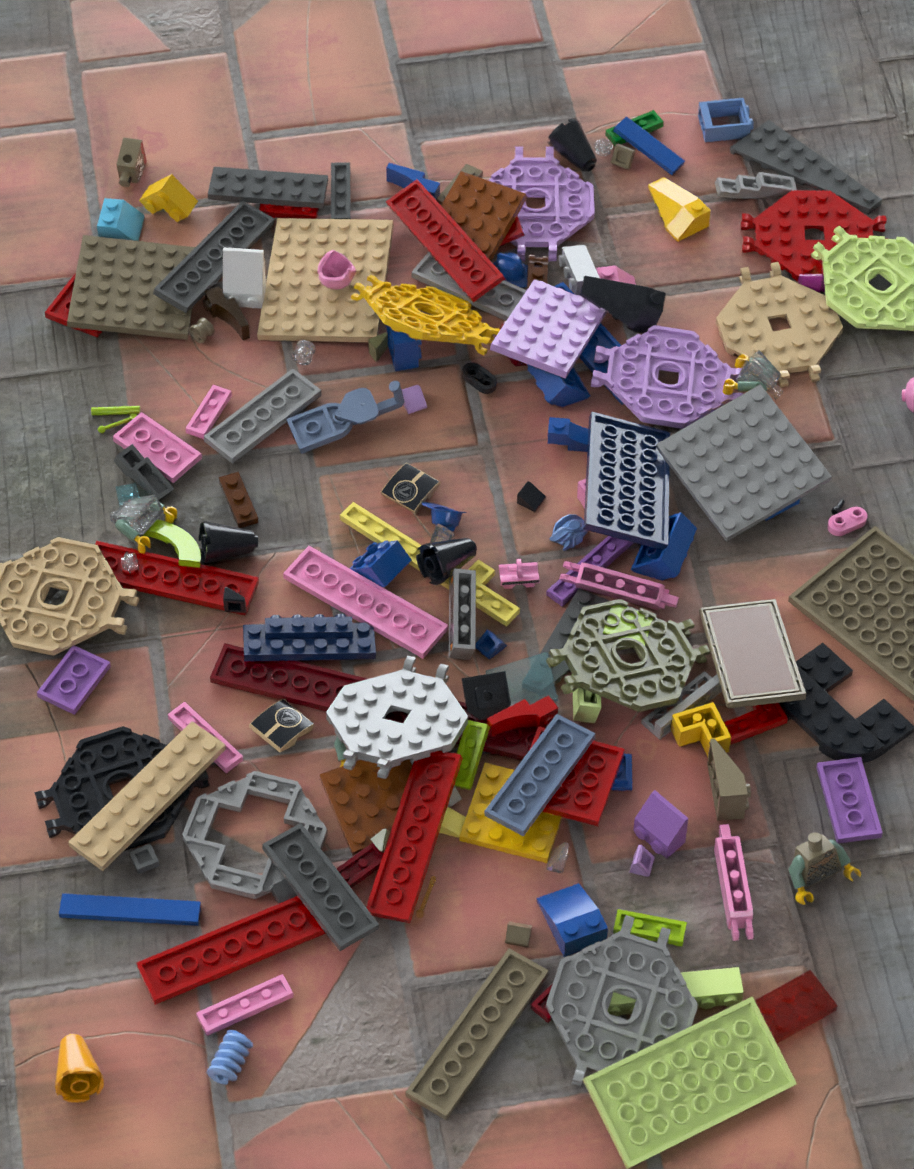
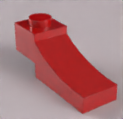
M549 695L529 705L526 699H523L487 718V724L490 726L488 733L493 737L505 731L522 727H547L555 715L558 714V707Z

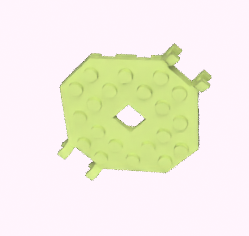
M838 226L834 229L835 235L831 239L838 244L830 251L825 249L820 242L814 245L813 249L815 251L811 254V257L816 260L821 259L823 263L827 306L855 328L914 331L913 243L905 237H896V239H885V236L857 238V235H849L841 226ZM880 274L893 285L885 291H881L870 285L869 281Z

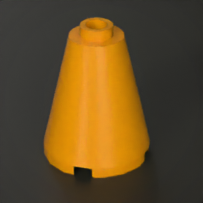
M69 1034L60 1042L55 1080L56 1094L63 1096V1100L67 1102L78 1103L90 1100V1095L94 1093L98 1095L104 1087L103 1075L84 1038L77 1034Z

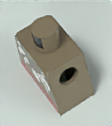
M123 137L116 166L120 179L119 184L123 187H129L131 183H138L140 181L147 159L142 140Z

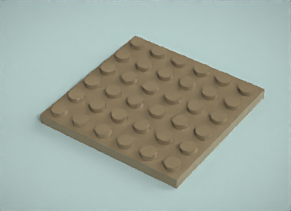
M83 235L67 327L188 340L192 308L185 313L157 297L153 292L154 288L195 247Z

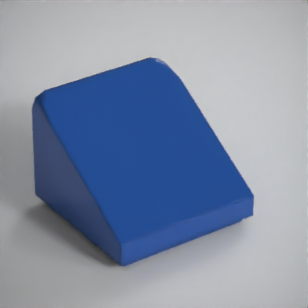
M488 629L475 644V648L489 660L507 646Z

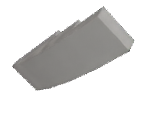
M758 172L756 177L738 175L735 180L717 177L715 181L718 197L770 198L785 196L791 190H797L794 177Z

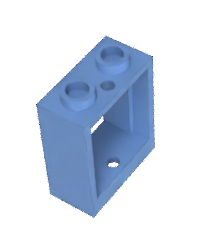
M744 98L699 102L698 119L705 142L742 139L750 133V130H753L752 118L749 119V106L745 105ZM736 115L740 119L738 124L713 126L711 118Z

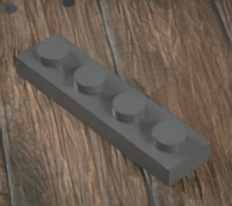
M350 162L331 163V219H351Z

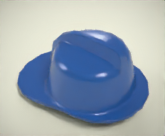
M499 253L496 262L493 264L503 274L505 281L520 288L527 287L528 265L522 263L521 258L515 253Z
M422 502V505L431 508L432 523L441 531L453 532L459 526L462 514L467 513L435 503Z

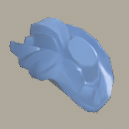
M569 514L556 522L552 536L549 539L564 546L563 551L580 544L588 530H584V520L576 514Z

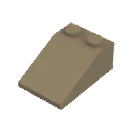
M710 739L707 766L717 821L744 819L745 810L749 809L748 797H751L750 784H746L744 774L715 739Z

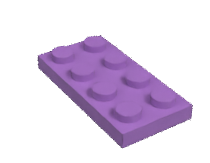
M861 757L817 763L816 769L836 842L839 844L882 838L883 832Z

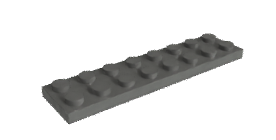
M242 200L154 288L153 294L187 313L205 295V291L211 289L223 277V248L250 249L274 225L275 219Z

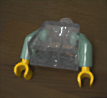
M760 350L750 358L742 354L736 359L735 367L742 368L736 379L738 383H735L733 379H727L722 390L724 394L731 395L734 389L748 392L761 384L765 391L775 400L784 392L776 384L780 377V372Z
M149 495L126 500L117 511L111 512L110 520L112 523H115L116 529L121 534H124L132 542L136 541L138 543V551L140 553H145V546L151 548L150 539L147 536L140 537L139 535H143L162 514H165L164 520L166 522L174 523V518L177 519V509L175 507L165 508V505L158 501L156 495Z

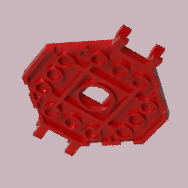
M791 190L755 218L750 214L742 213L741 230L755 229V240L752 237L743 236L742 253L757 252L761 256L766 255L771 259V263L779 262L782 271L785 269L792 274L791 277L799 281L800 274H823L822 260L814 259L811 257V254L815 251L813 247L818 242L828 251L838 244L831 240L835 235V228L841 226L849 235H857V238H868L873 236V230L885 232L887 218L886 215L871 219L832 191ZM815 228L823 231L824 240H805V230Z

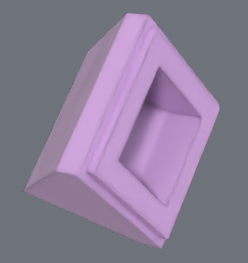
M642 845L637 847L629 873L648 877L650 876L655 857Z

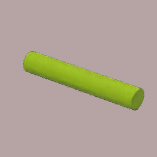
M140 406L91 407L92 416L140 414Z

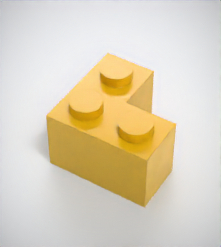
M172 174L149 185L139 200L151 214L164 209L176 222L188 217L198 203V200Z
M714 702L672 715L671 731L679 747L700 741L708 757L710 739H715L726 753L729 752L731 736Z

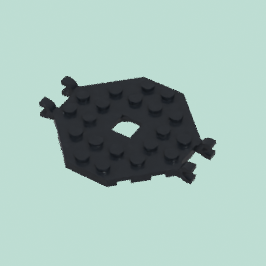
M124 726L81 739L76 746L73 756L69 757L61 770L60 777L53 783L51 788L34 792L39 809L47 807L51 801H54L60 817L45 821L49 838L57 836L61 830L77 834L114 798L109 785L129 778L132 780L167 745L161 743L159 739L146 734L139 735L134 733L130 728ZM205 770L124 851L165 838L195 787H210L207 771Z

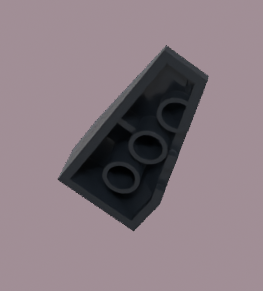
M584 276L580 295L598 308H603L612 314L611 317L615 320L619 319L631 331L643 334L648 331V328L657 325L663 312L666 293L646 286Z

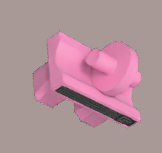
M516 559V564L499 565L500 584L504 589H512L515 585L523 584L526 588L534 587L535 583H539L537 562L522 563L521 559Z

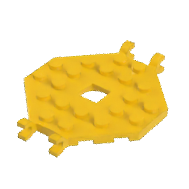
M369 275L367 281H370L373 287H365L361 283H356L354 288L359 290L360 295L354 293L351 296V299L355 301L364 298L382 322L396 332H404L409 334L410 338L416 340L475 345L476 351L482 355H485L488 349L482 347V343L491 344L495 339L493 335H497L501 330L498 328L494 329L487 323H482V317L476 310H471L472 305L469 301L431 286L416 289L417 286L401 283L400 286H391L390 282H383L378 280L377 277Z

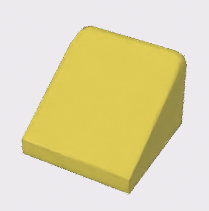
M447 807L439 833L459 838L466 817Z

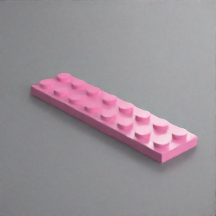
M308 546L283 573L285 580L356 621L369 624L374 627L375 632L422 659L448 631V624L311 546Z

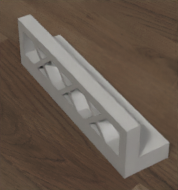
M704 671L683 687L677 703L656 708L642 719L641 724L661 740L671 732L673 714L705 705L722 692L718 675L716 674L714 677H711ZM705 680L706 683L698 688V684ZM685 694H691L682 701V697ZM670 706H673V707H674L673 709H671L669 712L666 713V709H667V708H669ZM653 719H658V720L655 722V726H654V725L651 723V721H652Z

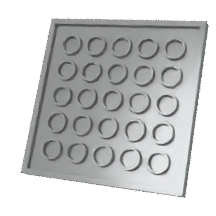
M761 384L656 444L659 453L726 542L832 480L831 474Z

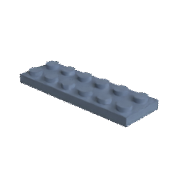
M556 714L485 809V816L524 836L595 739V733Z

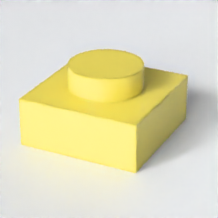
M477 560L468 569L476 570V580L483 585H486L495 576V570L480 560Z

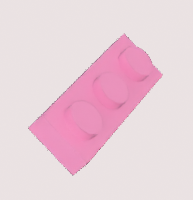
M212 385L186 426V433L204 439V435L210 432L232 397L231 391Z

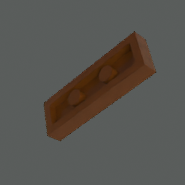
M239 472L219 477L220 486L238 528L259 523L258 516Z

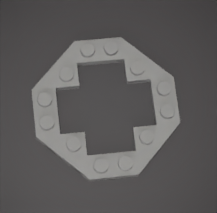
M253 771L247 774L246 778L237 782L233 780L218 787V790L207 795L205 793L198 796L182 836L212 889L257 899L272 892L271 886L285 878L269 858L262 875L221 865L226 852V845L207 841L219 807L241 812L248 794L289 804L284 816V823L293 826L302 823L321 849L327 837V828L320 821L316 810L304 795L298 781Z

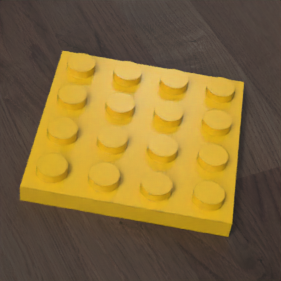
M485 763L464 821L459 841L548 863L562 817L541 812L524 836L486 817L484 814L485 809L514 770Z

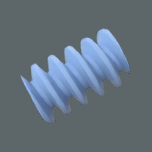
M227 1030V1034L223 1037V1042L219 1045V1050L215 1053V1058L211 1061V1066L207 1069L208 1076L220 1084H228V1080L236 1081L237 1075L235 1073L241 1072L242 1069L239 1065L245 1064L246 1061L243 1057L249 1055L247 1049H251L253 1043L240 1032Z

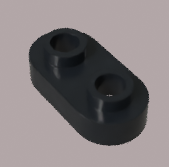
M470 362L463 366V379L479 392L491 394L496 390V377L481 365Z

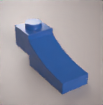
M393 163L387 165V182L405 188L418 179L435 199L440 195V183L425 179V172Z
M549 417L547 444L568 445V451L587 452L589 429L576 425L567 418Z

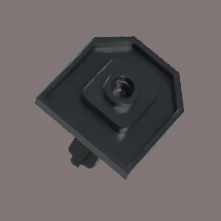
M506 671L461 678L466 710L479 721L486 720L511 705Z

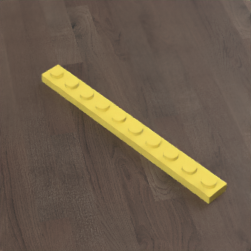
M354 502L340 514L342 522L374 542L382 543L386 540H398L412 559L409 565L419 570L416 555L420 554L418 548L422 545ZM450 578L441 584L448 590ZM476 580V608L507 627L520 613V608Z

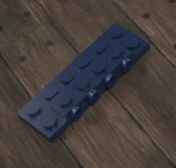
M296 614L291 618L272 615L270 618H265V624L243 625L244 661L376 659L374 627L367 623H353L352 617H347L345 614H337L335 617H325L322 614H317L314 617H303Z

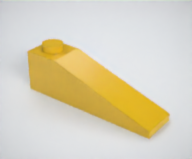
M664 177L648 184V189L654 203L657 204L659 209V215L663 218L665 229L677 242L709 227L711 210L698 197Z

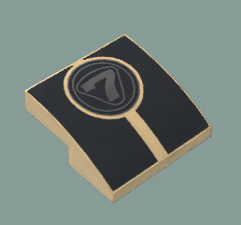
M406 462L388 481L381 494L417 514L422 506V502H425L426 499H431L441 482Z
M285 699L279 700L264 710L249 725V728L279 753L294 746L297 738L312 731L314 727L313 722Z

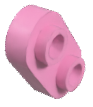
M852 507L829 518L828 531L832 535L843 536L862 528L867 521V512L861 507Z

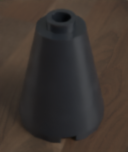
M576 118L568 119L570 123L566 125L563 123L559 124L549 135L550 142H547L550 147H554L555 151L579 170L589 172L595 168L597 159L579 120Z
M208 521L200 523L198 537L199 541H201V548L199 549L203 564L252 553L255 548H258V536L254 535V532L251 530Z
M470 538L426 543L418 548L420 550V554L416 555L418 568L424 578L428 577L431 580L429 583L432 585L442 584L451 577L454 568H462L476 556L477 546Z

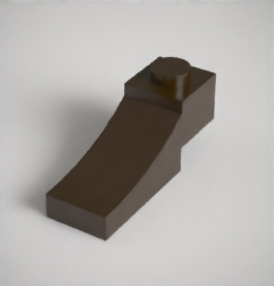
M220 286L206 290L205 300H203L205 310L210 311L213 318L218 317L232 326L242 340L249 339V324L235 298L226 299Z

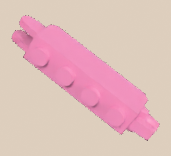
M565 561L563 567L579 573L577 577L561 574L559 579L574 584L576 588L615 599H622L626 602L654 610L664 609L665 605L677 607L679 597L670 595L669 590L665 589V586L660 583L581 562V565Z
M729 824L720 825L719 838H715L714 852L728 930L731 929L733 941L739 940L740 934L738 929L745 928L748 940L753 939V908L740 837L731 836Z

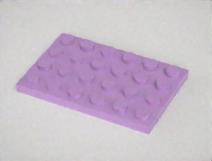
M534 279L491 343L490 350L566 379L607 311L603 308H598L580 295L572 294L561 288H556L543 281Z

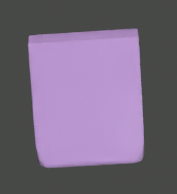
M419 385L402 389L404 407L408 414L427 408Z

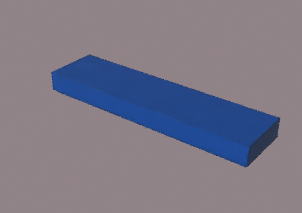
M627 116L614 127L616 134L670 175H673L684 165V159Z

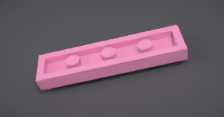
M183 702L168 714V719L180 731L193 721L226 745V750L214 761L225 773H228L243 761V755L187 703Z
M282 974L201 1010L196 1014L206 1036H209L293 998V992Z

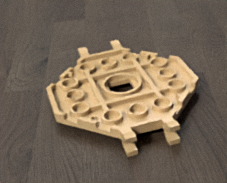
M779 262L771 263V278L751 281L748 267L740 268L742 276H739V280L742 285L716 317V325L726 352L733 356L735 354L739 356L745 354L748 356V359L755 357L769 360L774 368V375L777 376L780 387L789 385L787 380L790 378L789 373L807 370L811 382L820 381L818 374L821 373L820 360L823 356H826L834 341L843 332V326L838 313L826 305V296L783 277ZM784 318L788 320L790 329L773 331L769 320Z
M57 537L51 540L50 544L42 548L36 547L24 553L23 557L13 562L9 560L5 563H0V624L15 648L54 656L107 629H112L118 634L125 635L127 625H124L125 619L115 618V613L121 600L132 606H137L139 602V597H136V590L122 588L98 545ZM50 587L68 591L62 604L52 605L44 603Z

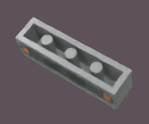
M454 568L449 579V658L470 660L475 651L476 570Z

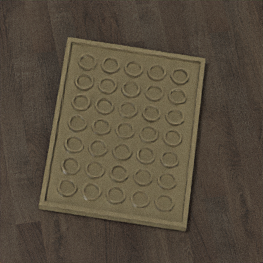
M874 526L789 596L788 602L914 701V555Z

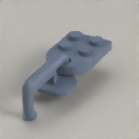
M392 381L389 385L390 391L394 394L393 398L377 404L370 390L359 388L346 393L340 404L328 403L286 419L300 453L302 454L339 440L351 431L353 425L367 423L380 415L402 407L404 405V397L400 382Z

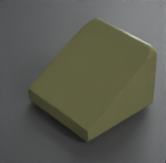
M387 332L369 339V354L377 362L388 348Z

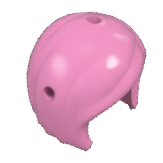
M331 250L320 260L317 272L320 282L325 287L339 290L351 283L356 274V269L343 254Z

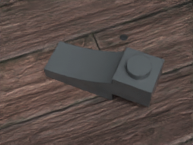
M133 444L115 457L114 462L126 477L132 478L158 502L174 490L148 457L144 458Z

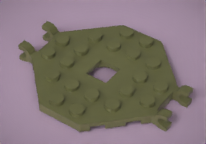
M622 599L582 607L564 647L549 651L551 657L546 659L549 668L565 661L573 676H565L564 678L566 684L561 686L564 694L572 693L581 687L637 712L677 703L694 661L705 663L707 661L705 655L711 652L707 645L695 649L691 647L686 638L691 636L689 629L695 626L691 619L680 623L671 620L666 622L656 618L657 614L643 608L638 610L628 606L629 602ZM621 605L627 607V609L622 611L621 618L626 623H633L636 629L608 635L604 634L605 625L613 628L618 626L620 622L616 614L610 613L611 606ZM636 611L645 615V619L648 617L653 618L651 624L641 627ZM630 612L634 614L636 618L634 620H628L627 618H625L624 613ZM608 616L614 617L617 623H607ZM639 633L646 644L644 646L641 642L632 638H618ZM633 647L641 662L627 663L621 660L617 651Z

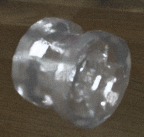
M307 340L298 341L296 350L292 354L293 360L300 365H309L316 351L315 345Z

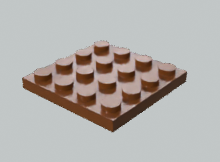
M461 171L441 206L487 258L492 261L528 197L526 193Z
M410 759L401 761L399 766L392 767L386 779L377 777V773L380 770L377 763L365 760L357 761L353 770L345 769L342 766L319 774L322 786L352 856L372 843L371 838L381 830L388 829L391 831L412 768Z

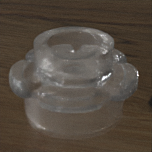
M602 138L595 142L594 148L598 155L607 156L613 149V144L608 139Z
M126 552L124 557L121 558L122 568L124 570L127 569L129 573L138 569V560L135 553L129 554V552Z

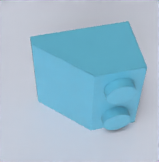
M104 198L97 224L98 237L139 241L145 215L125 200Z

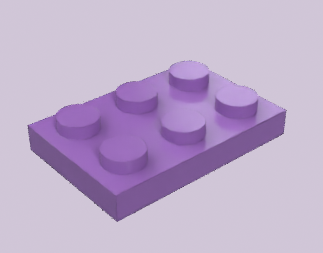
M74 645L37 691V696L75 715L110 669V662Z

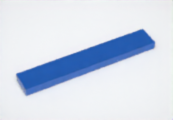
M62 893L59 917L198 926L201 901Z

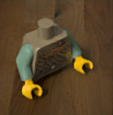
M816 832L809 834L808 841L795 848L794 859L789 867L794 888L798 890L795 900L805 905L804 897L811 903L814 900L813 894L805 891L806 888L842 871L843 866L845 868L843 873L845 878L853 881L851 873L854 871L857 876L861 877V871L850 865L851 860L841 845L832 839L828 840L824 835Z

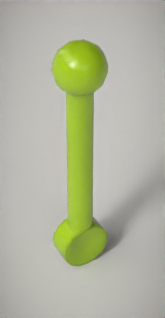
M133 413L129 418L107 426H99L98 432L105 433L108 429L130 422L137 414Z

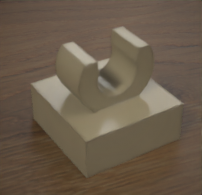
M617 144L611 163L625 169H630L636 150Z

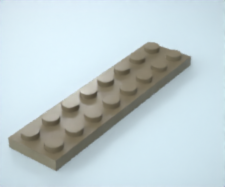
M509 948L409 1086L405 1096L447 1120L549 975V970Z

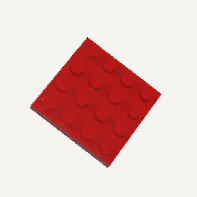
M538 726L530 749L546 728ZM593 741L542 812L598 827L625 749Z

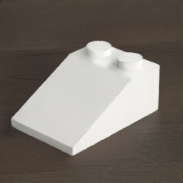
M224 247L223 294L225 298L230 299L234 297L239 307L262 308L266 289L264 251Z

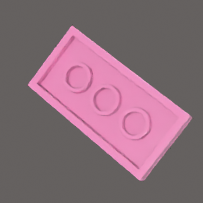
M142 412L113 436V441L124 449L133 444L144 458L148 457L161 474L172 483L176 482L202 459V454Z

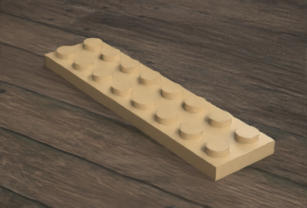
M191 721L68 842L69 847L104 871L226 750V745Z

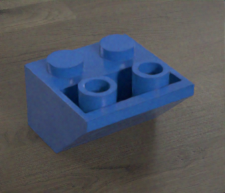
M386 540L382 543L374 542L366 548L367 552L352 562L353 566L350 569L377 585L386 587L412 559L398 540Z

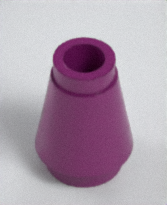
M800 274L798 284L819 293L821 291L825 292L823 274Z

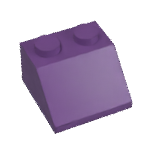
M654 790L635 817L633 831L638 838L649 843L657 854H661L667 859L685 843L688 818Z

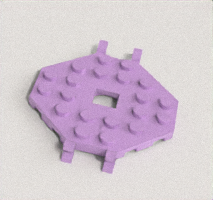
M515 147V158L510 161V165L496 171L491 175V179L488 180L526 193L528 198H545V207L532 209L526 206L525 201L518 214L525 236L513 240L511 243L517 247V255L521 258V261H525V247H549V261H557V246L594 219L593 184L588 181L584 182L570 168L561 166L559 161L554 158V147H546V158H523V147Z
M654 325L648 328V331L642 335L637 334L626 340V343L620 347L615 346L612 349L597 346L594 362L603 363L609 360L607 373L593 370L591 387L606 385L643 423L684 429L743 395V393L726 395L722 392L725 380L733 379L735 383H738L737 379L743 368L735 369L731 368L727 363L723 364L717 358L718 354L708 344L704 345L694 331ZM659 370L679 373L678 383L670 385L659 381Z

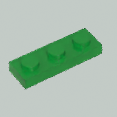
M654 110L631 119L648 133L662 128L664 125V121ZM614 127L605 131V136L614 146L627 142L614 132Z

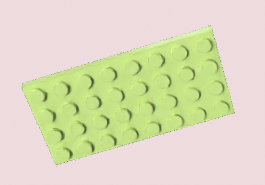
M753 996L583 1079L626 1169L797 1084Z

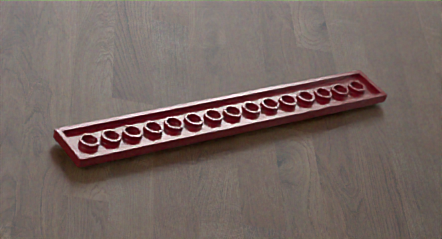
M226 643L223 645L210 676V683L278 700L285 699L290 703L326 712L343 686L367 680V678L295 660L244 661V648ZM458 701L468 715V720L487 724V719L479 721L467 712L464 702ZM401 711L390 712L386 715L385 719L404 723L409 714ZM522 727L505 731L493 737L488 733L483 751L522 761L530 750L538 728ZM462 734L456 742L457 745L460 744Z

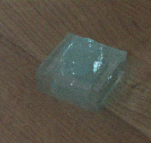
M136 483L116 486L120 508L132 506L136 500L140 499Z

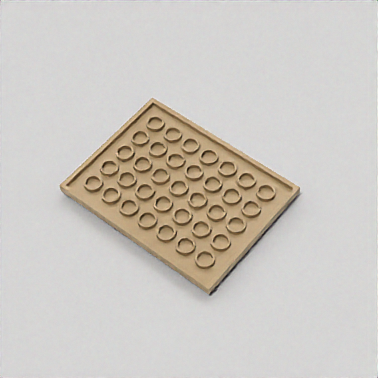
M277 218L257 333L258 340L369 342V339L378 336L381 319L364 298L355 301L351 299V296L354 293L360 295L359 290L354 288L356 283H361L365 287H373V284L367 281L369 275H373L378 280L386 282L394 227L393 220ZM331 250L343 254L356 269L353 280L343 289H329L320 282L317 270L320 260Z

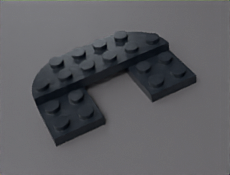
M821 643L796 661L806 692V699L779 702V705L788 717V721L790 719L795 721L819 744V751L833 760L861 757L863 763L873 761L914 732V726L885 699H882L856 719L834 700L828 692L852 676L853 670L824 643Z

